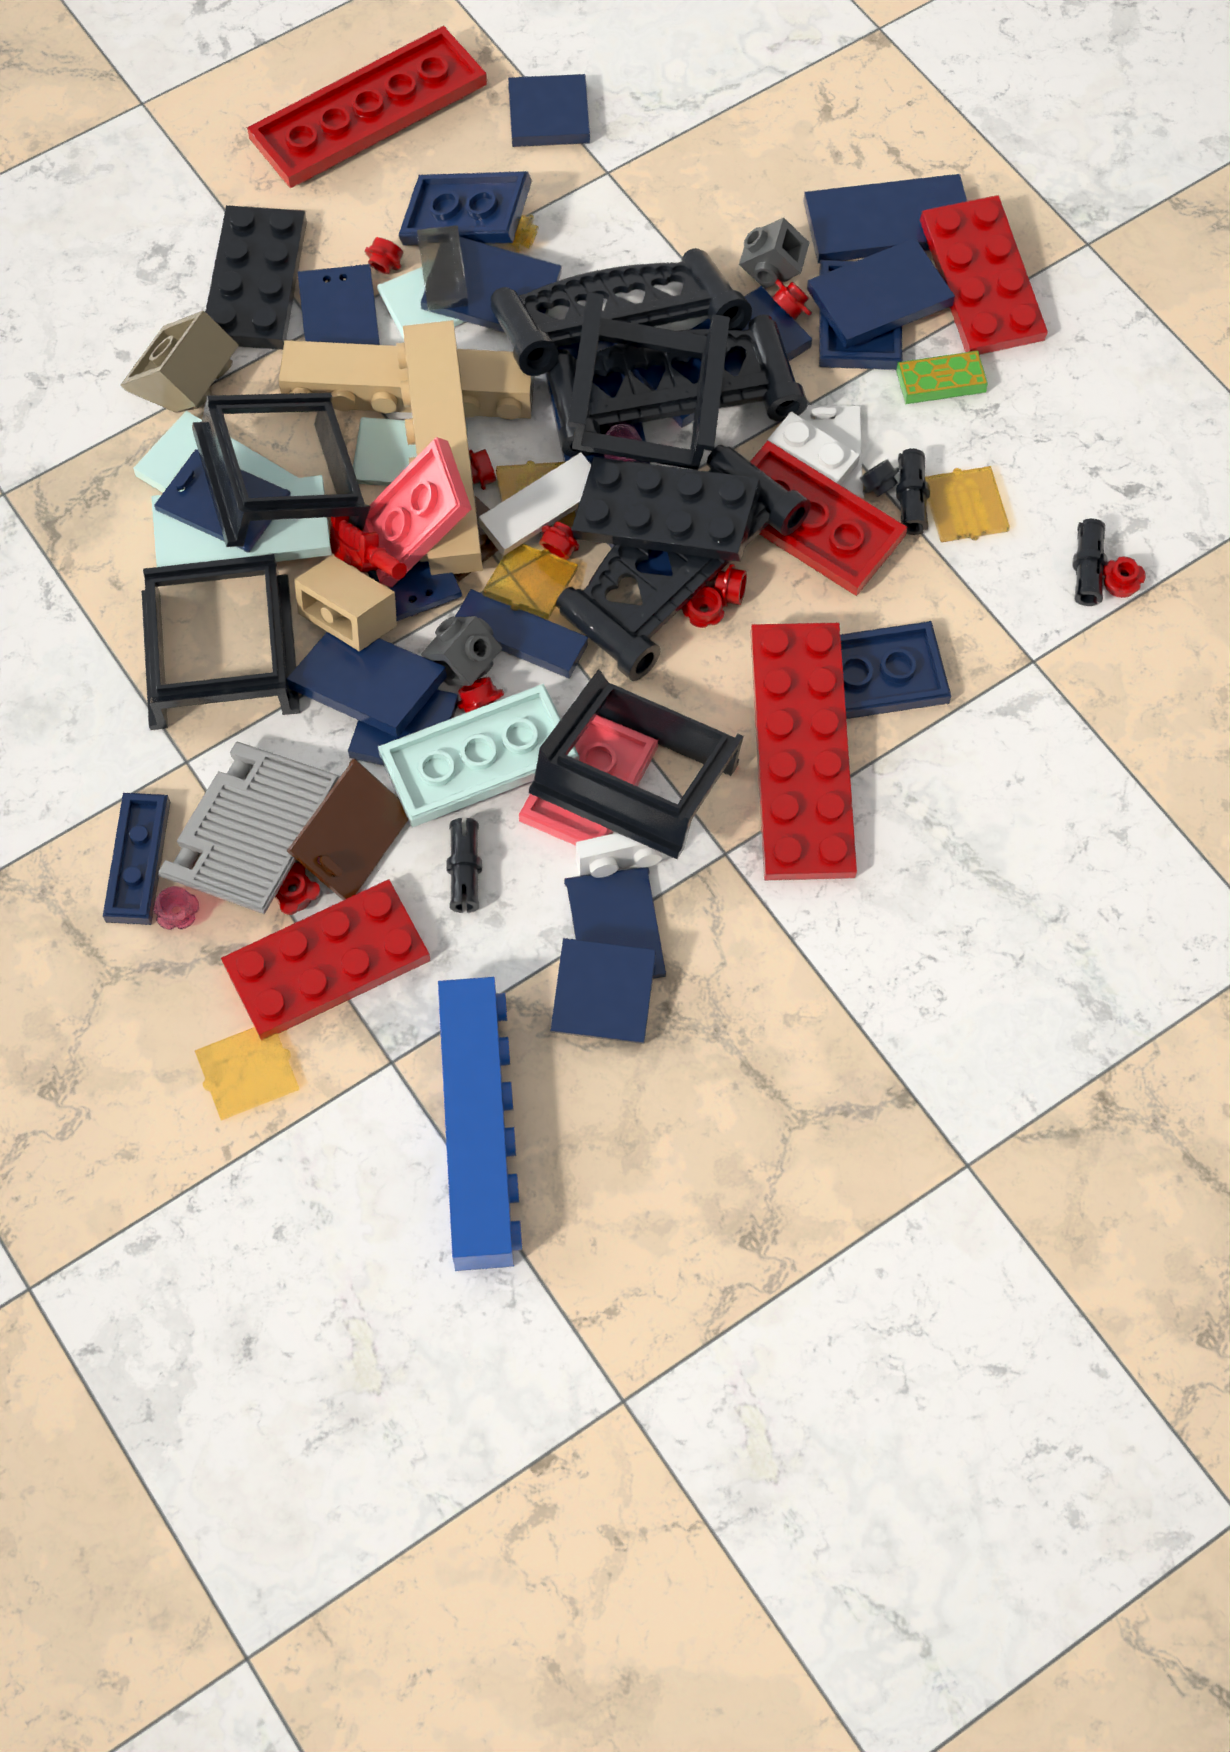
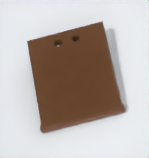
M354 758L349 762L348 767L287 849V852L338 897L345 900L356 895L407 823L408 817L400 799Z

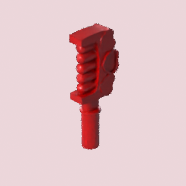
M349 516L331 517L330 543L331 552L335 557L348 565L354 566L360 572L374 571L379 568L394 579H401L405 576L407 572L406 565L388 554L384 548L379 547V534L376 532L364 533V531L349 523Z

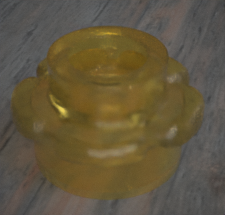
M532 214L528 217L521 215L513 243H506L515 247V252L517 253L521 251L522 247L530 249L537 236L539 226L533 224L534 216Z

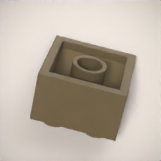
M202 310L164 325L120 386L129 393L175 413L192 407L198 409L206 402L207 396L211 395L212 391L209 387L214 380L222 377L232 366L233 361L230 358L239 345Z

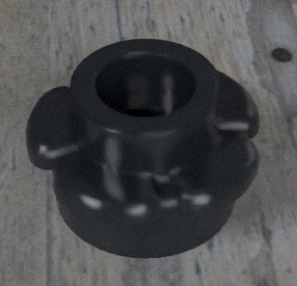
M888 459L877 464L860 477L865 486L863 492L867 494L873 491L876 497L887 492L898 483L894 476L900 471L899 468L894 469Z

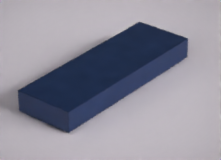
M470 589L455 617L476 616L484 620L492 628V636L502 647L501 651L570 679L588 646V637L473 589Z
M123 792L103 910V918L106 923L152 924L159 879L158 874L161 866L170 808L168 795Z

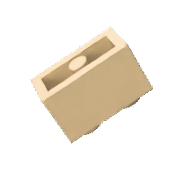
M333 555L294 579L298 614L359 652L397 626L395 592Z

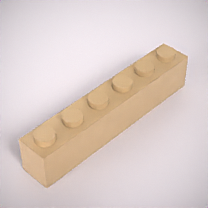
M450 320L403 326L404 343H396L399 368H407L408 380L401 381L404 407H412L413 417L405 419L408 445L416 444L418 456L436 437L447 440L472 508L420 561H429L431 575L483 571L454 322ZM411 457V458H409V464H410L416 457Z
M284 340L279 374L281 394L331 393L333 408L339 411L366 410L380 413H412L411 406L404 407L401 381L408 380L407 368H399L397 346ZM457 349L465 417H501L508 420L517 418L531 419L534 376H528L521 371L514 359L513 352Z

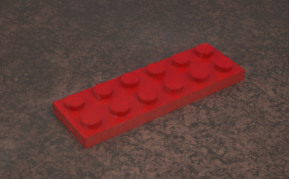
M443 25L247 127L248 136L291 189L487 85V73Z
M840 623L751 624L750 638L764 881L855 878L857 865Z

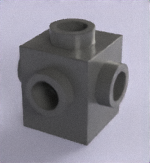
M783 217L766 226L757 227L748 233L744 240V249L739 265L766 289L776 285L775 281L777 279L781 282H786L792 277L801 274L810 242Z
M453 616L443 621L435 631L436 637L421 655L446 668L447 678L444 682L447 685L471 686L476 679L483 677L490 671L493 666L492 660L501 651L502 647L492 636L493 630L484 620L476 616Z

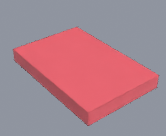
M436 437L369 505L371 507L363 531L364 533L376 532L379 534V547L384 548L388 554L404 563L408 572L472 509L447 440ZM379 568L376 570L380 584L393 587L400 580L394 579Z
M596 715L575 744V748L579 755V761L638 786L658 748V740ZM532 794L529 795L519 813L520 822L575 846L576 842L610 835L614 832Z

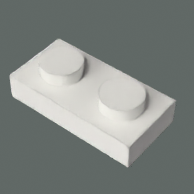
M793 412L788 414L767 439V441L772 442L839 485L845 481L859 463L860 454Z
M619 833L576 842V863L580 876L606 877L621 868L634 865L641 868L650 867L658 864L662 859L668 858V855Z

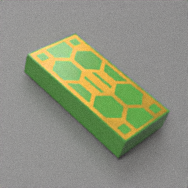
M978 351L903 361L897 364L896 372L905 404L986 393L988 382Z

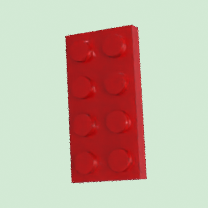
M999 195L922 211L920 222L936 269L955 295L953 306H950L965 352L978 351L979 355L1045 341L1048 331Z
M767 441L750 460L752 464L786 490H797L811 502L810 511L806 519L790 535L783 536L770 525L759 535L855 596L861 592L906 536L907 527L770 441Z
M390 879L221 957L222 963L261 1042L431 961L430 954Z

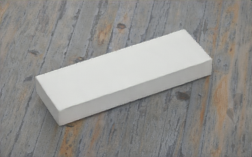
M582 453L577 454L479 516V526L503 556L540 533L544 525L551 526L579 507L591 464Z

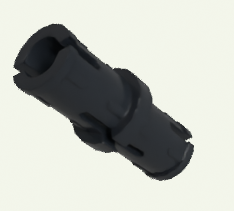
M910 448L903 450V454H898L900 480L896 486V497L900 501L901 523L907 527L906 534L918 535L922 534L923 530L927 531L929 526L926 503L930 497V486L925 478L924 452L919 449Z
M1094 518L1084 519L1083 523H1078L1077 553L1073 556L1072 563L1073 569L1076 571L1074 599L1075 602L1083 606H1095L1097 602H1102L1103 568L1108 564L1107 555L1104 553L1106 526L1103 521Z
M462 818L452 820L449 824L451 856L446 860V871L451 874V901L449 907L454 912L462 913V896L466 895L467 913H471L479 909L478 874L482 872V859L477 853L479 823L474 819L466 818V835L463 836Z

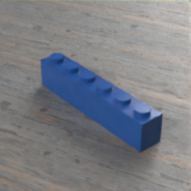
M495 977L438 981L451 1244L455 1271L514 1267L513 1251L522 1250L521 1221H511L510 1203H519L517 1173L508 1174L507 1157L516 1156L515 1129L514 1127L505 1128L504 1111L513 1110L511 1081L502 1082L501 1066L510 1065L509 1038L499 1037L498 1023L499 1021H507L506 993H496Z

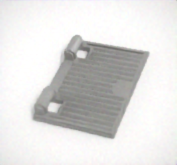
M237 741L229 752L234 762L227 773L218 771L177 840L181 851L174 862L164 861L158 875L265 914L296 860L287 852V849L340 776ZM252 764H253V765H254L253 768L251 769L250 773L248 774L247 778L245 779L247 773L249 772V770H250V768L252 767ZM200 853H202L193 869H191Z

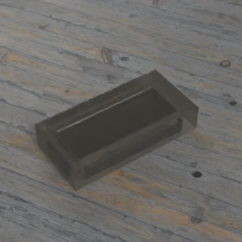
M458 225L417 230L427 310L468 306Z

